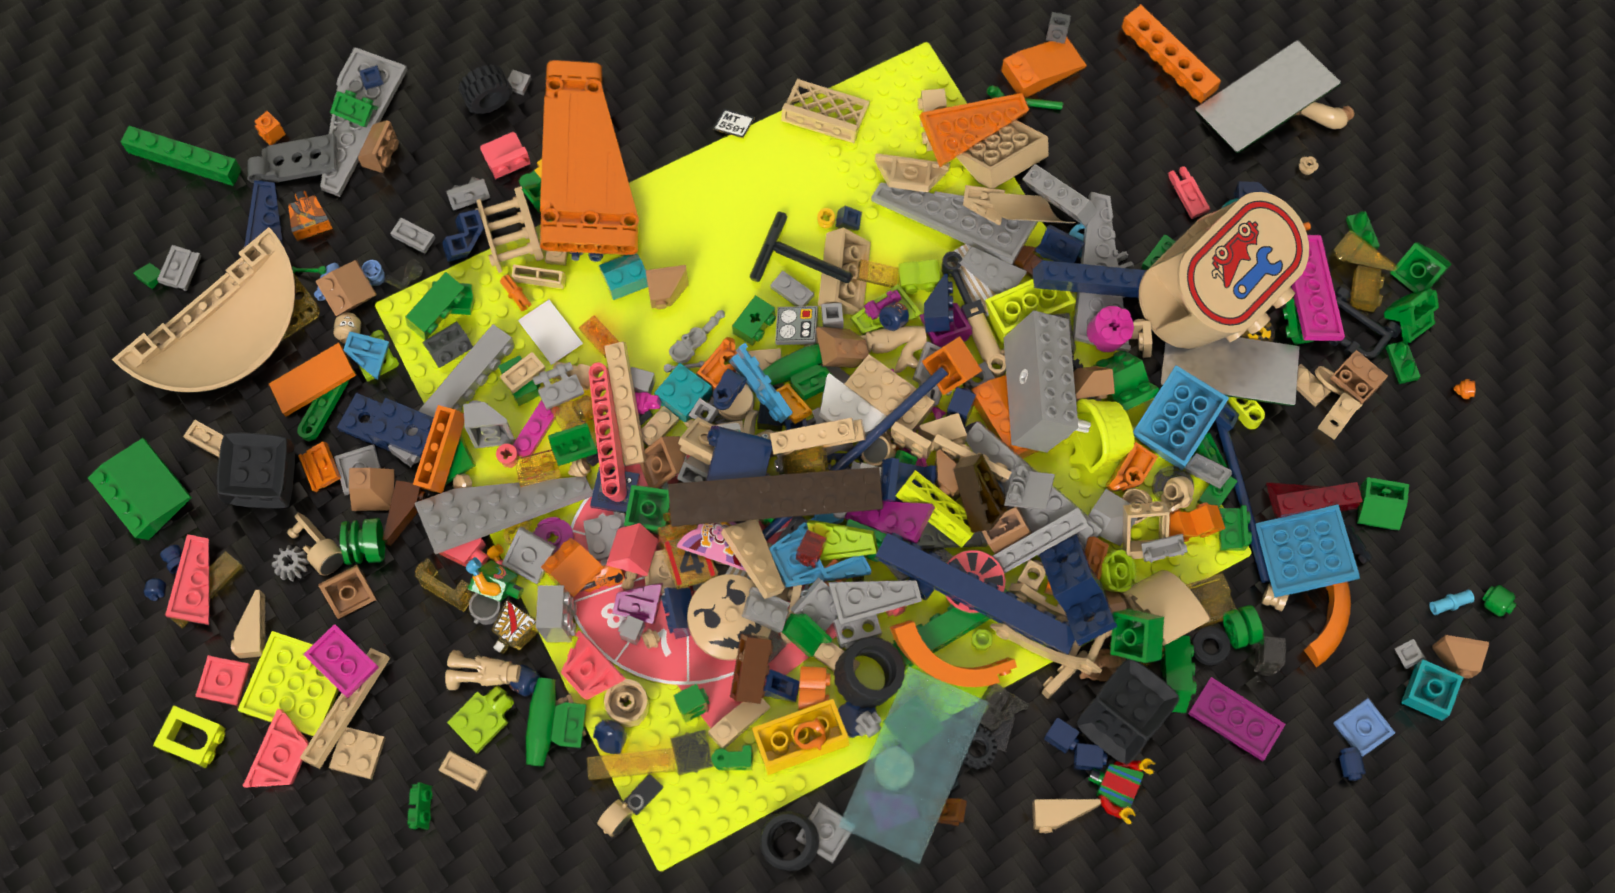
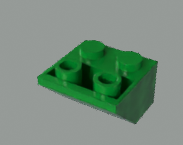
M1367 477L1361 484L1360 493L1363 502L1359 505L1357 524L1399 531L1408 503L1409 484Z

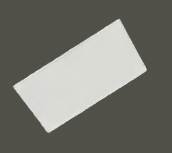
M547 300L518 320L551 365L583 344L550 300Z

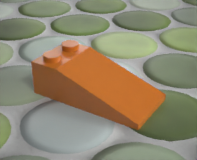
M1066 37L1065 44L1050 41L1021 50L1003 60L1002 73L1017 94L1022 93L1024 98H1027L1085 68L1086 64Z

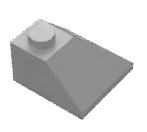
M1105 489L1090 512L1089 517L1104 529L1099 535L1100 537L1121 546L1123 542V505H1130L1131 503L1108 489ZM1131 518V528L1137 518Z

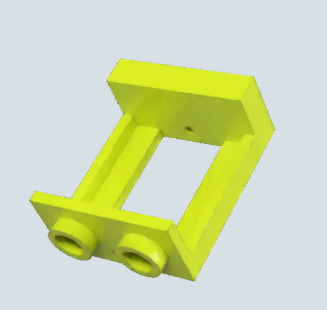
M173 706L154 746L206 768L214 759V751L217 745L225 737V728L210 720ZM183 722L206 732L208 740L203 748L193 750L173 742Z

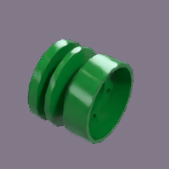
M380 518L365 519L362 529L358 520L352 521V524L349 521L342 522L340 548L346 565L353 564L354 560L357 564L362 563L364 554L369 563L384 561V530Z

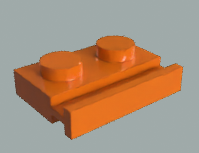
M321 442L307 450L303 455H298L312 491L318 492L320 488H325L341 479L326 442Z

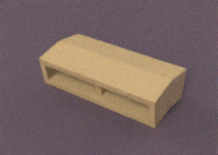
M513 264L512 277L515 282L564 289L566 276L562 271ZM519 274L534 275L536 278L520 276ZM542 277L559 279V281L542 279Z

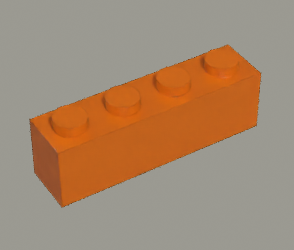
M437 406L413 485L437 493H443L465 423L464 413L456 409Z

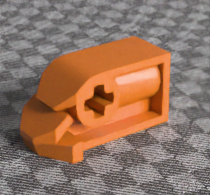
M726 337L696 373L697 376L712 386V392H714L727 369L735 371L731 364H727V366L724 364V361L727 362L737 354L735 340Z
M1135 442L1133 449L1120 461L1110 480L1106 483V487L1111 492L1119 490L1125 492L1138 487L1144 482L1158 456Z

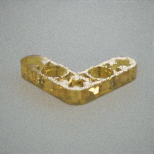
M294 273L295 293L302 291L304 292V297L300 300L295 299L294 305L296 307L293 309L292 317H297L298 322L295 325L288 326L281 341L316 319L320 314L318 305ZM308 307H310L313 310L312 313H309L307 311Z

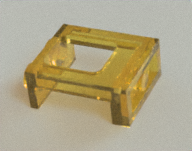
M426 559L424 563L421 562L416 568L415 577L422 587L464 612L469 605L471 597L475 594L473 591L468 590L470 585L461 580L454 590L434 578L438 571L429 559Z

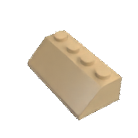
M844 227L826 233L823 261L849 271L853 278L850 283H844L822 273L818 306L821 307V304L842 303L843 314L855 315L864 308L871 242Z

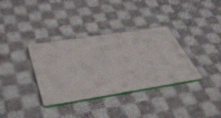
M1296 41L1198 106L1196 112L1236 153H1239L1339 86L1340 81L1299 41Z
M1241 337L1232 342L1223 338L1193 349L1178 348L1165 342L1160 385L1163 386L1177 365L1225 396L1295 406L1299 346Z

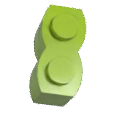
M938 260L905 262L898 265L900 286L907 294H914L918 290L932 292L941 280Z

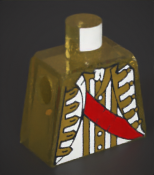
M506 600L492 627V632L500 637L493 648L501 654H504L510 645L516 649H522L539 632L536 629V619L515 603Z

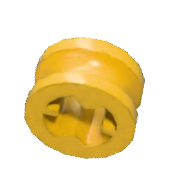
M824 208L818 212L817 220L822 228H830L834 225L835 213L833 210ZM823 216H830L829 221H825V219L823 220Z

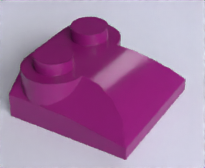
M957 302L953 303V308H950V310H953L954 322H950V331L927 332L932 344L942 348L959 336L965 342L972 334V327ZM921 314L920 319L925 326L924 314Z

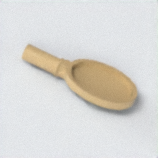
M1319 366L1315 370L1317 379L1325 388L1340 396L1343 392L1348 394L1330 379L1334 372L1323 366Z

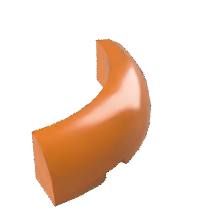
M1348 582L1326 586L1329 593V603L1325 626L1316 640L1304 649L1316 667L1332 655L1347 629L1351 609Z

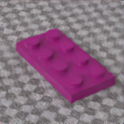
M1212 677L1208 680L1188 713L1261 761L1265 760L1286 725Z

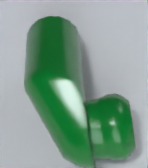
M993 85L987 89V94L992 99L1005 96L1000 88Z

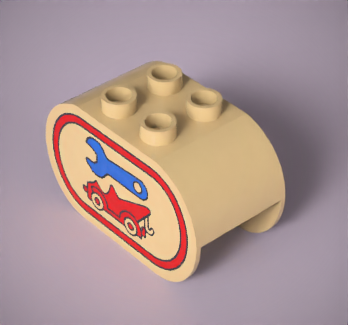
M1253 192L1197 220L1144 273L1139 286L1140 307L1145 320L1151 321L1153 332L1172 346L1193 349L1223 338L1232 342L1239 338L1246 330L1250 334H1254L1270 321L1266 311L1272 305L1275 308L1283 306L1295 295L1290 286L1303 274L1309 257V241L1300 217L1282 199L1269 193Z

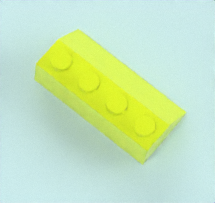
M1032 279L986 299L985 303L992 326L1002 343L1004 342V337L1033 310L1062 317L1073 312L1076 301L1070 291L1034 288Z

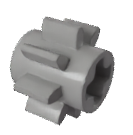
M866 711L856 719L858 725L855 729L861 737L866 734L870 738L881 730L879 724L882 722V719L876 712L871 715L869 711Z

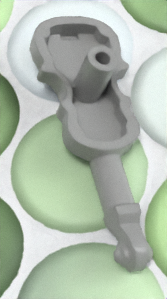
M719 310L702 329L694 327L688 334L682 336V341L677 340L669 349L672 359L681 364L688 362L695 355V349L707 340V334L718 325L720 318L725 317V312Z

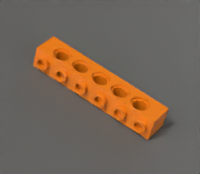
M1142 5L1124 18L1122 28L1125 34L1131 36L1140 48L1146 50L1150 57L1163 67L1166 73L1171 74L1176 79V82L1189 92L1192 98L1202 103L1217 91L1221 80Z

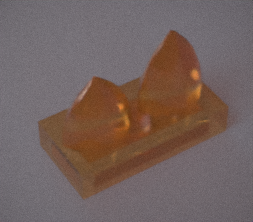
M595 315L579 327L581 333L605 358L604 346L619 343Z

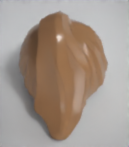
M1102 649L1094 661V664L1100 667L1102 672H1091L1090 675L1082 672L1080 678L1107 682L1126 659L1111 655V649Z

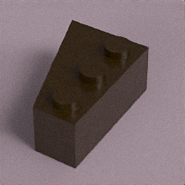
M983 454L963 457L953 468L971 533L992 530L1009 508V506L1004 505L1006 497Z

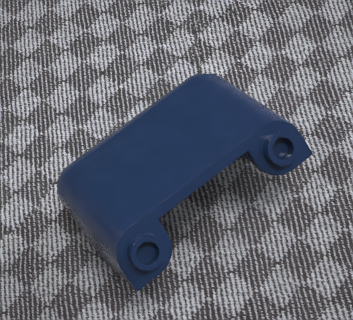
M711 425L707 439L709 444L714 446V451L706 481L766 476L772 451L771 440Z

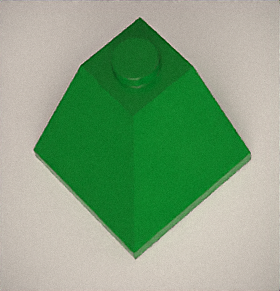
M1415 242L1390 274L1415 293L1431 288L1452 263L1437 251Z

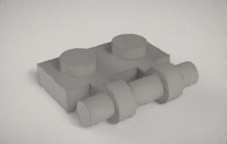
M570 362L564 365L562 363L558 364L556 368L547 372L544 370L538 376L532 378L535 385L542 382L544 384V388L539 389L538 393L546 410L584 394L576 374L570 377L566 374V372L573 370ZM560 375V381L553 384L550 383L549 379Z

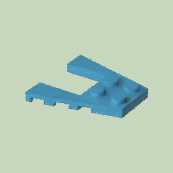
M744 343L736 350L737 354L729 360V363L739 375L747 379L746 383L755 392L758 400L770 410L769 414L775 421L782 423L793 412L779 391L777 392L771 385L772 381L768 375H765L758 366L760 363L756 357H751L746 350L748 346Z
M833 514L815 515L810 520L839 524L844 522V517L843 519H837ZM804 522L797 530L787 534L769 547L785 587L812 584L818 577L825 582L870 575L872 572L864 555L854 556L824 568L808 537L810 533L807 522Z

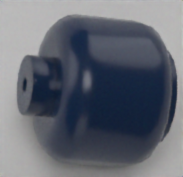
M153 578L146 582L144 595L147 598L156 601L165 595L166 583L163 580Z

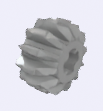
M287 545L286 551L279 548L281 554L274 555V558L277 560L272 562V566L276 568L274 573L280 575L282 580L288 578L290 581H294L295 576L298 578L302 577L301 571L307 572L305 565L309 564V561L305 558L307 554L301 551L298 546L293 549L290 545Z

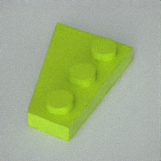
M897 284L890 290H897L901 296L899 302L907 307L909 320L919 318L922 313L901 286ZM885 292V293H884L883 295H881L879 298H877L876 300H874L875 303H878L879 301H881V300H883L884 298H886V297H887V295H886L887 292ZM865 308L850 319L862 335L866 334V332L870 333L884 328L879 317L872 320L871 317L867 316Z
M808 520L807 522L812 545L820 561L877 554L878 552L875 534L872 530L815 520Z

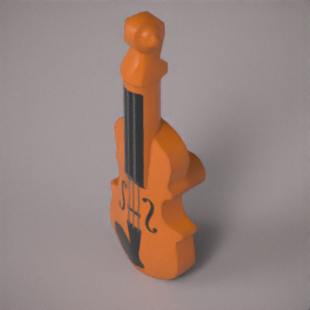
M604 565V568L580 591L592 592L602 586L611 587L623 582V570Z

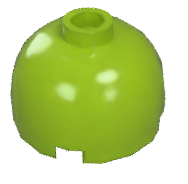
M1124 550L1109 551L1103 560L1100 582L1103 588L1109 592H1126L1132 587L1130 586L1132 580L1136 578L1134 560L1131 556H1127Z

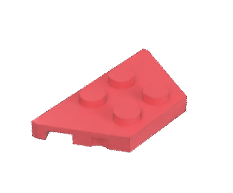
M578 630L575 635L578 637L574 649L570 648L568 659L564 663L561 674L584 699L588 700L624 681L625 677L591 640Z
M277 709L243 784L244 787L293 784L303 762L300 757L309 742L284 710Z

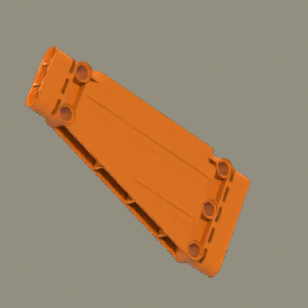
M550 61L547 63L546 95L544 96L540 248L546 251L633 255L638 252L639 218L602 89V66L597 63Z

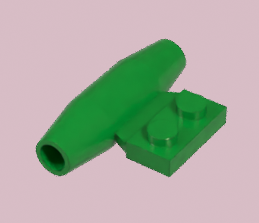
M819 343L790 353L776 360L763 370L764 374L768 375L772 381V386L790 381L792 388L803 401L823 392L827 375L829 373L832 375L826 367L820 366L823 362Z
M538 678L534 689L526 731L527 765L544 766L551 741L564 747L581 748L587 705L565 702L556 706L554 679Z

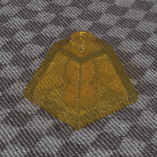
M823 445L795 450L785 456L787 474L829 471L827 452Z

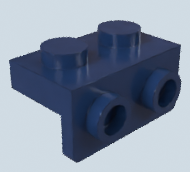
M1049 225L1035 251L1043 258L1056 262L1076 263L1084 242Z

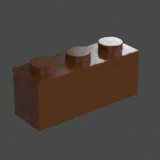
M741 633L730 697L735 701L761 704V699L765 696V677L769 673L768 659L773 651L771 639L765 636Z

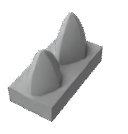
M475 177L470 179L469 184L463 186L455 185L451 190L446 191L453 210L477 203L476 200L479 199L483 201L490 198L484 179L480 180Z

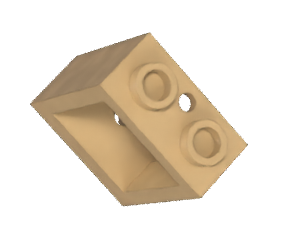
M1154 501L1148 504L1132 503L1130 505H1123L1122 550L1126 551L1127 556H1131L1133 559L1143 558L1141 543L1153 541H1131V518L1159 516V539L1169 537L1170 512L1165 502Z

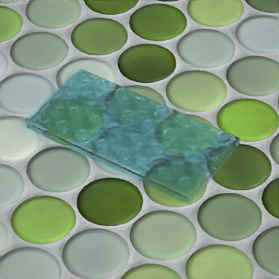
M908 667L905 679L902 682L903 684L897 692L838 827L919 864L988 702L912 667Z

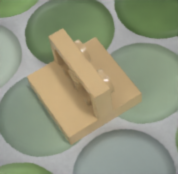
M697 417L680 437L678 444L681 445L680 451L710 466L714 446L709 444L707 434L712 424Z

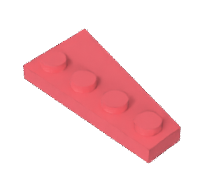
M187 534L165 614L166 617L209 625L208 538Z

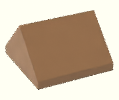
M357 565L318 584L337 619L376 600L364 573Z

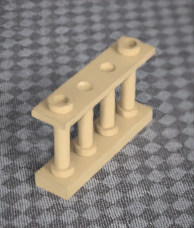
M522 186L514 189L516 197H513V200L487 208L483 207L480 199L476 200L478 204L477 209L483 221L492 253L489 255L492 267L496 266L498 273L502 272L500 262L530 253V255H535L536 261L544 259ZM514 207L521 210V212H518V215L488 224L486 217L488 215ZM519 222L521 224L525 223L526 227H523L520 231L495 239L492 237L491 231ZM522 238H529L530 240L527 246L497 255L496 246Z
M853 418L770 433L773 454L784 453V455L866 440L863 420L853 421Z

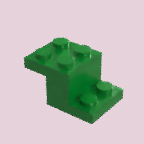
M1118 351L1112 357L1101 359L1093 365L1113 369L1115 394H1108L1106 399L1107 401L1121 404L1125 411L1156 397L1159 392V388L1149 382L1143 361L1126 351Z

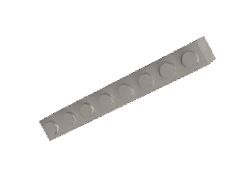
M492 324L420 408L419 412L434 417L438 405L461 412L463 404L474 397L478 387L486 383L490 373L497 370L501 360L513 351L514 342L512 337ZM415 427L409 429L408 435H415L418 429ZM391 445L388 446L393 455L410 467L421 459Z

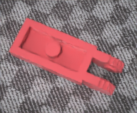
M1186 167L1179 168L1182 181L1179 180L1174 171H1170L1168 174L1172 185H1174L1190 218L1193 219L1208 213L1210 207Z

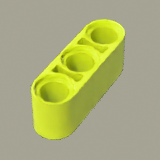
M1229 397L1226 402L1239 414L1238 419L1248 429L1258 428L1265 417V412L1257 401ZM1237 399L1244 401L1245 404H1239ZM1249 415H1255L1258 420H1252Z

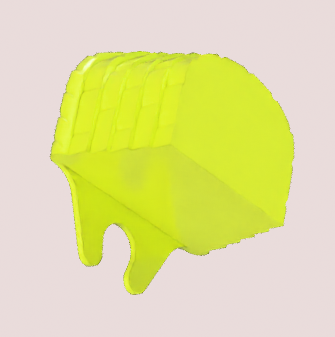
M1081 398L1076 402L1078 419L1090 422L1091 427H1089L1088 433L1075 430L1067 439L1063 440L1064 445H1068L1070 441H1073L1075 445V453L1070 456L1071 463L1084 464L1090 473H1095L1097 470H1101L1121 460L1133 449V428L1121 404L1111 401L1087 400L1085 398Z

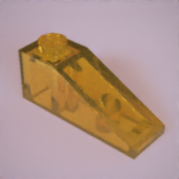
M1349 230L1334 249L1337 252L1335 256L1343 262L1347 260L1350 263L1395 271L1398 267L1352 230Z

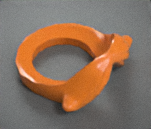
M818 718L813 722H805L798 726L794 734L797 746L803 750L813 748L821 750V747L826 742L825 728ZM809 727L821 732V737H817L808 744H802L799 741V733L804 728Z

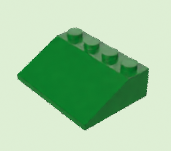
M144 438L101 464L88 477L132 535L139 539L149 540L192 498Z

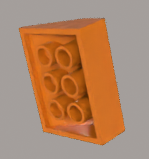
M1006 375L989 380L971 390L973 394H976L975 408L987 428L1022 459L1038 452L1037 450L1011 445Z

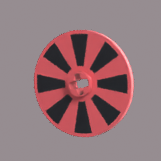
M975 550L964 551L948 561V563L952 562L960 566V570L966 574L968 572L976 574L980 577L979 580L984 583L991 582L999 587L998 590L1004 592L1005 575L997 560L989 554ZM945 595L947 600L957 609L968 613H979Z

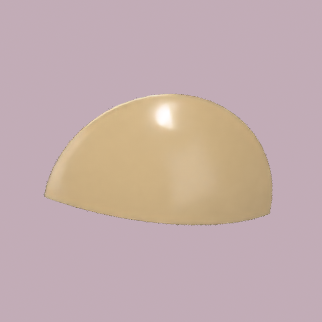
M268 227L238 253L241 258L226 269V274L166 324L162 323L148 336L145 333L141 334L112 360L134 378L151 386L176 392L213 390L232 384L252 373L271 356L280 344L290 324L294 309L295 282L293 270L288 255L278 237Z

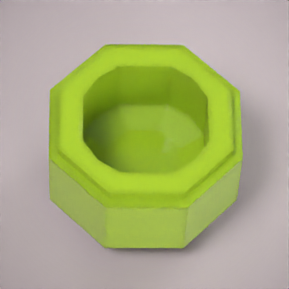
M978 629L972 635V645L977 650L988 649L992 645V634L987 629Z

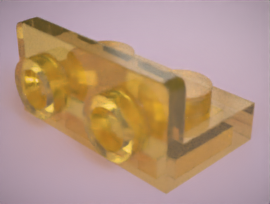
M552 450L516 458L514 461L520 487L561 477L560 469Z

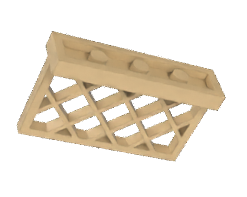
M797 79L787 103H784L782 108L781 121L855 143L858 130L870 101ZM798 88H806L808 92L800 95ZM816 94H825L827 98L818 100ZM812 97L814 102L806 105L803 99ZM841 99L845 103L836 106L833 100ZM800 101L802 106L797 107L791 104L793 102ZM830 102L832 108L824 110L822 104ZM857 104L863 106V108L854 111L852 106ZM817 106L821 112L816 113L809 109ZM848 107L851 113L843 116L840 110ZM836 112L838 118L829 117L828 114ZM854 117L857 123L856 125L846 122V120Z

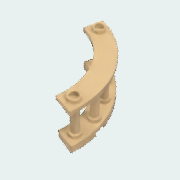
M1024 583L1011 584L1008 591L1018 597L1017 600L1023 603L1025 601L1037 606L1036 610L1042 613L1044 611L1050 612L1056 616V620L1062 623L1064 621L1068 622L1066 613L1060 604L1055 607L1045 602L1046 597ZM1094 616L1090 617L1087 622L1092 621ZM992 623L990 626L996 631V635L1002 639H1009L1037 655L1078 669L1089 675L1091 672H1102V669L1094 664V661L1105 638L1112 635V630L1096 637L1087 657L1080 658L1076 656L1081 646H1078L1076 641H1074L1067 655L1042 646L1022 636L1005 624Z

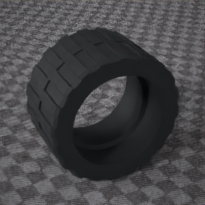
M868 637L859 639L840 655L839 660L835 664L834 682L838 692L852 705L861 708L880 706L898 692L897 690L903 684L905 665L902 655L899 654L896 647L882 638ZM857 656L870 657L882 667L885 675V684L881 690L867 688L859 682L853 668L854 659Z

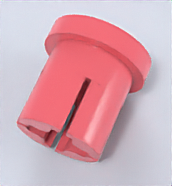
M503 444L496 451V457L504 467L512 468L517 464V450L513 445Z

